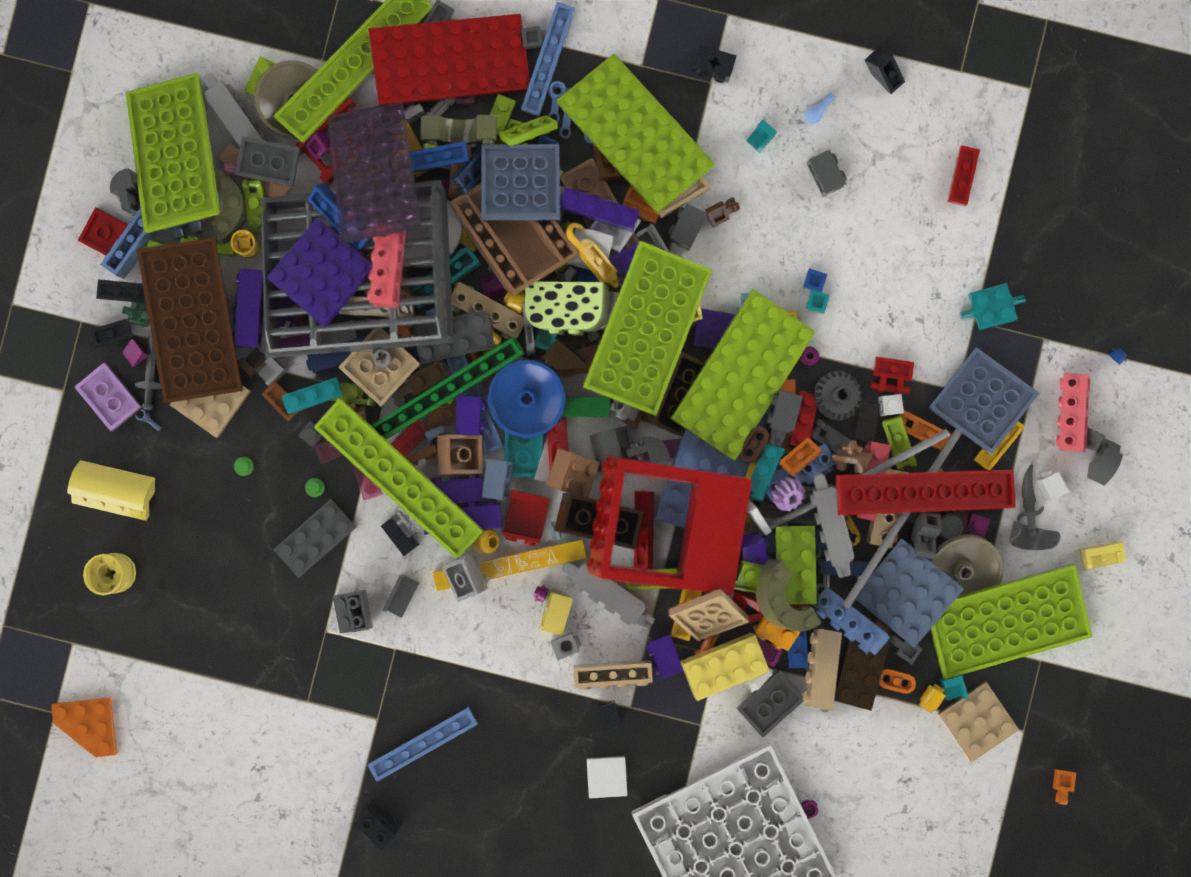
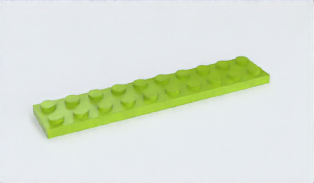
M386 0L274 115V118L304 144L374 72L368 28L421 23L428 16L433 5L427 0Z
M341 398L335 402L314 426L322 436L456 559L484 531Z

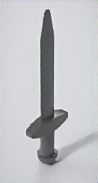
M151 329L148 338L147 354L149 356L146 362L145 381L135 383V387L145 389L142 408L148 411L152 410L154 406L152 405L153 390L161 389V384L154 382L156 356Z

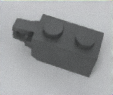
M781 390L773 395L771 405H774L772 413L769 412L766 424H769L768 429H770L769 443L781 446L786 433H790L795 429L803 396Z

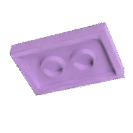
M107 363L101 364L75 386V389L110 431L117 429L142 408L141 404Z

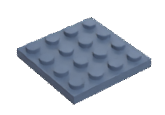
M559 144L482 145V220H560Z
M976 347L933 401L929 409L954 428L959 429L962 434L989 454H993L1039 395V392Z
M902 538L869 577L863 589L857 595L856 600L915 648L964 590V587L928 558L915 555V548Z

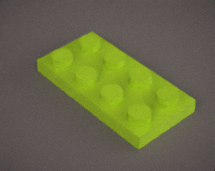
M775 526L776 559L782 560L792 575L787 581L785 588V597L788 604H817L815 526Z

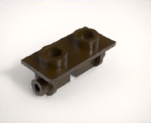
M765 498L762 502L754 499V505L763 518H777L791 513V511L779 509L773 501L768 503Z

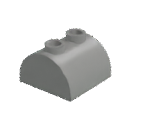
M472 553L442 567L458 602L488 589V579L485 574L481 573L479 569L480 561Z

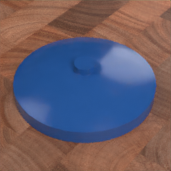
M534 360L515 361L503 367L493 378L488 392L489 410L495 422L507 433L523 438L536 437L551 430L561 419L566 404L565 388L560 377L546 364Z

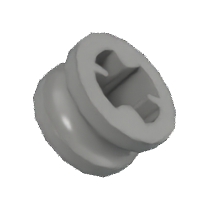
M380 349L374 353L373 361L379 367H387L392 361V356L388 351ZM383 353L384 356L387 355V358H385V363L383 364L381 361L378 362V359L380 358L379 354Z

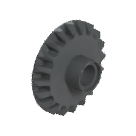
M832 371L822 376L817 382L814 398L817 408L824 416L840 421L856 414L862 402L861 395L863 392H861L860 384L857 383L856 378H853L849 373ZM838 391H841L843 394L842 400L838 397Z

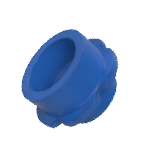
M1119 347L1116 350L1112 348V351L1108 354L1119 365L1127 361L1125 359L1127 354Z

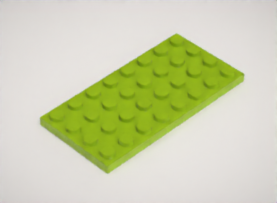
M615 54L611 55L556 101L656 214H659L715 167V163Z
M194 73L125 92L143 230L149 233L221 214L200 75Z
M639 241L583 388L656 416L712 269Z
M752 289L670 419L731 460L736 461L747 436L759 424L772 403L773 395L777 394L815 331L758 291Z
M1073 563L960 595L930 629L944 679L1092 637L1077 568Z

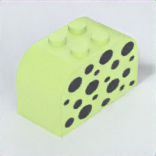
M535 282L525 290L526 317L533 326L548 331L549 334H557V336H564L565 332L573 336H584V332L598 331L606 324L608 319L609 286L603 282Z

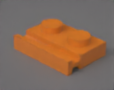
M630 185L622 205L639 210L638 218L655 225L659 214H656Z

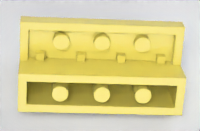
M82 460L79 461L71 474L68 484V494H71L73 504L145 521L149 517V501L155 493L154 477Z

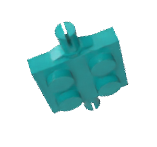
M1007 283L968 294L971 303L970 310L961 311L960 316L962 320L973 317L977 322L979 331L1018 320L1015 305L1025 303L1026 300L1023 299L1025 296L1021 295L1013 298Z

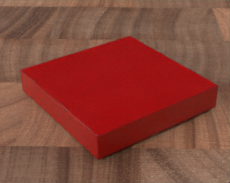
M95 207L77 241L107 255L128 224Z

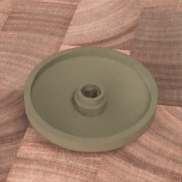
M289 60L271 66L260 77L255 89V108L263 124L276 135L287 139H297L274 118V115L318 71L316 68L301 61Z
M966 534L950 538L936 549L937 555L935 558L929 559L964 587L959 596L998 585L1003 578L1004 564L1001 554L990 541L977 535Z

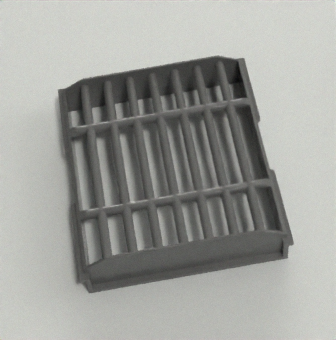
M441 180L379 186L373 190L335 193L344 203L385 200V203L349 207L354 214L385 211V222L365 224L371 231H376L377 224L400 225L402 228L431 226L432 237L406 239L404 248L432 245L433 256L403 259L402 267L433 264L434 276L401 279L400 287L434 284V295L399 298V306L435 303V315L397 318V308L389 307V319L328 324L326 328L322 325H317V321L310 315L309 326L280 328V317L305 315L308 313L301 307L280 309L279 298L288 296L267 278L278 264V259H282L288 252H278V240L300 238L314 222L315 218L324 216L318 210H313L314 206L307 200L311 193L261 198V206L263 207L261 227L264 322L269 349L265 350L266 358L346 351L351 353L365 352L382 348L454 343L447 191L442 186ZM431 195L430 199L392 202V199ZM305 207V211L277 214V210ZM421 207L431 208V218L393 221L394 210ZM306 219V230L277 233V221ZM330 227L337 235H340L334 227ZM375 242L370 243L361 252L373 251ZM371 281L364 282L358 290H369L371 288ZM369 301L346 303L340 311L385 307H375ZM437 323L439 335L398 338L399 326ZM390 327V339L318 345V334L320 332ZM310 333V346L281 348V336Z

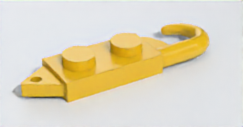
M569 224L566 229L567 238L579 252L581 259L600 282L617 288L619 284L615 267L594 241L590 239L579 241L573 234V229L579 228L583 231L584 227L581 224Z

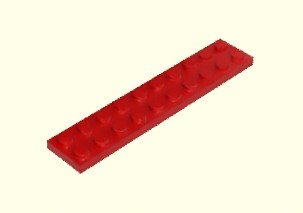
M1014 470L836 476L838 515L1016 508Z

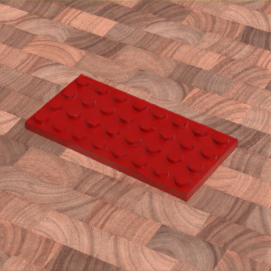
M521 14L368 28L379 106L527 91L530 84L526 48H524L521 29L523 26Z

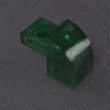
M132 302L131 307L123 306L122 314L128 315L127 323L142 327L150 325L146 304Z

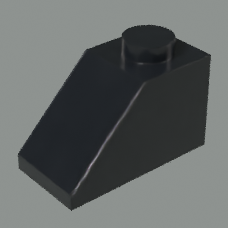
M878 47L865 59L870 73L889 94H893L905 83L893 54Z

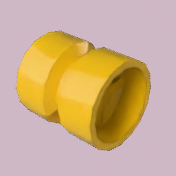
M247 230L236 231L231 237L232 249L242 257L254 258L262 249L260 239Z

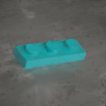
M336 377L282 396L287 414H292L344 395L339 380Z
M767 443L750 477L752 479L750 498L760 502L763 501L779 467V461L783 459L786 452L784 448Z

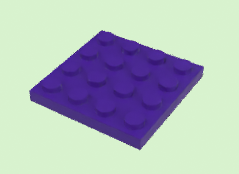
M316 218L267 278L320 325L326 328L369 277L373 264L319 218Z

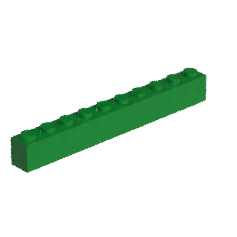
M515 337L511 338L371 426L387 440L457 397V395L462 394L520 358L525 352Z

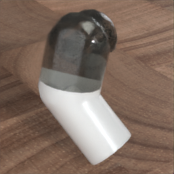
M569 266L564 274H550L549 282H570L577 271Z

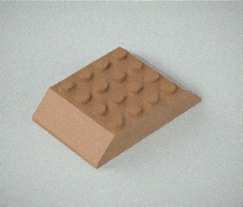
M481 183L470 189L466 194L450 201L462 227L502 286L513 296L579 256V253L556 220H482Z

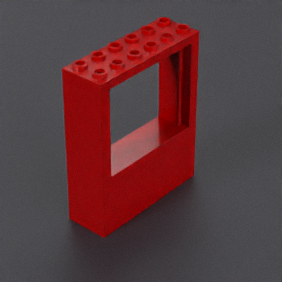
M606 456V460H604L602 465L604 475L599 484V490L601 491L600 499L596 503L597 518L593 522L594 537L590 541L591 555L586 564L588 573L604 580L707 593L721 589L726 595L733 596L752 479ZM625 473L692 483L677 574L610 565Z

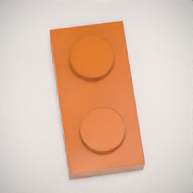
M807 437L781 459L779 465L794 477L821 454V449Z

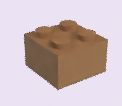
M482 435L437 436L438 475L483 474Z
M558 449L546 486L589 498L600 462Z

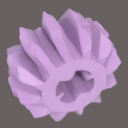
M789 477L785 481L781 480V483L775 485L776 489L772 491V500L776 506L788 512L792 508L797 509V505L802 504L801 500L806 498L804 494L806 490L801 483Z

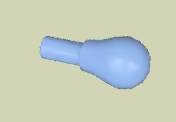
M829 93L821 103L819 102L807 109L805 120L810 124L818 123L826 111V107L835 99V96Z

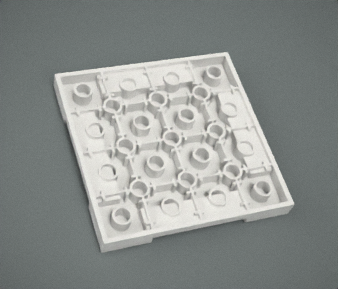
M769 742L669 795L665 794L632 811V816L663 877H836Z

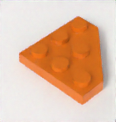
M111 697L51 704L53 724L95 758L117 754Z

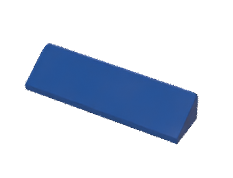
M326 184L315 185L307 200L360 253L373 241L374 233Z

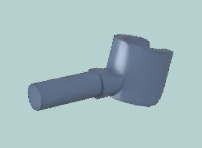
M140 409L144 416L141 418L135 415L136 419L147 422L160 431L161 427L150 418V413Z

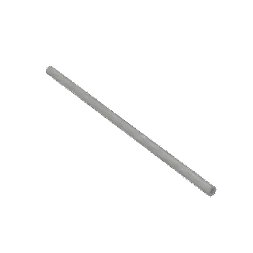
M945 429L861 475L879 474L949 437L950 434ZM810 501L767 525L772 531L775 529V526H782L812 510L816 505L812 506ZM759 529L756 530L761 536L764 535Z
M955 429L928 472H937L962 434L959 429ZM911 512L900 514L843 602V606L848 609L850 608Z

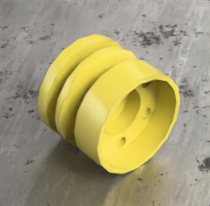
M121 553L94 556L84 567V582L89 590L99 595L126 591L135 581V564L131 558Z

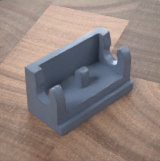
M487 459L482 497L508 500L513 461Z

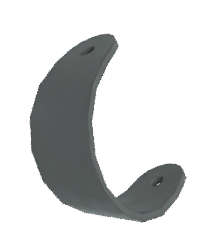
M1013 521L1009 543L1014 547L1025 550H1047L1056 547L1061 537L1057 531L1040 528L1035 529L1037 534L1032 537L1029 535L1030 530H1028L1027 525L1021 524L1019 521Z

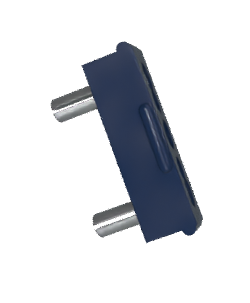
M818 559V574H823V587L829 588L830 575H838L837 571L830 561ZM849 562L851 573L849 576H857L858 581L869 562Z

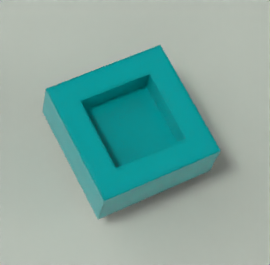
M811 289L805 309L824 314L830 295Z

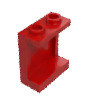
M512 490L502 535L506 536L505 539L517 542V539L525 540L524 544L535 546L536 543L540 544L550 498Z

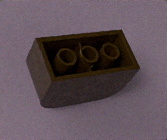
M563 493L554 531L591 540L594 537L593 522L597 518L598 512L596 510L597 500L571 493ZM620 506L614 539L615 546L635 550L644 511Z

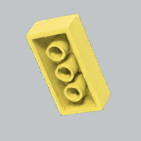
M748 633L680 661L693 696L697 701L770 672L756 635L753 633Z

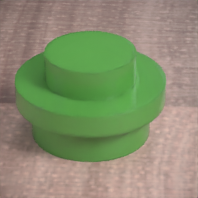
M240 457L234 463V470L240 476H247L254 469V464L248 457Z
M312 478L307 481L305 490L309 496L319 497L323 494L325 485L322 480Z

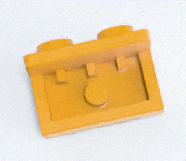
M764 616L758 625L754 624L753 626L755 635L763 641L766 639L771 641V644L779 650L783 648L789 651L801 633L800 631L776 627Z

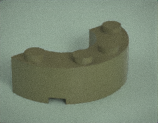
M477 115V118L467 120L448 119L441 116H421V140L436 146L465 141L467 145H471V149L475 150L481 145H494L497 141V115Z
M214 168L217 192L222 197L223 207L221 214L211 224L218 240L225 244L231 241V237L236 231L242 230L245 218L247 219L243 189L233 178L225 172Z
M769 559L762 567L757 578L759 583L758 590H756V600L763 616L776 627L794 631H807L820 625L821 621L812 607L798 606L793 609L788 604L785 597V588L787 581L792 575L782 560Z

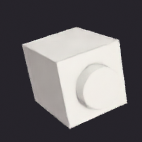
M902 394L878 397L880 416L904 413Z
M1048 470L1040 474L1041 478L1036 480L1046 501H1053L1069 493L1060 472Z

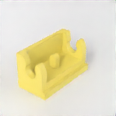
M1116 541L1079 549L1084 570L1126 561L1124 542Z
M550 591L539 628L542 631L562 636L573 598Z

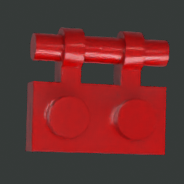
M876 356L872 376L880 377L879 382L872 381L870 389H875L882 393L888 391L894 392L895 395H909L910 387H905L903 384L904 381H912L914 362ZM887 378L896 379V385L886 384Z

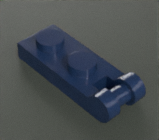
M482 145L469 158L470 162H466L457 173L451 176L452 182L457 184L461 195L469 192L481 178Z

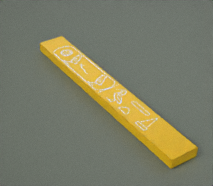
M583 539L481 561L479 569L490 580L581 560L587 557ZM444 570L433 572L436 591L451 588Z

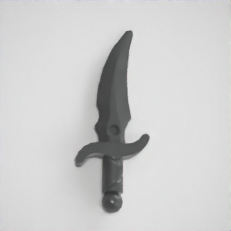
M1031 464L1025 473L1022 484V497L1024 500L1022 506L1025 512L1017 516V521L1026 516L1028 530H1030L1029 535L1034 537L1037 534L1035 530V516L1043 512L1044 506L1035 511L1036 497L1032 479L1033 465Z

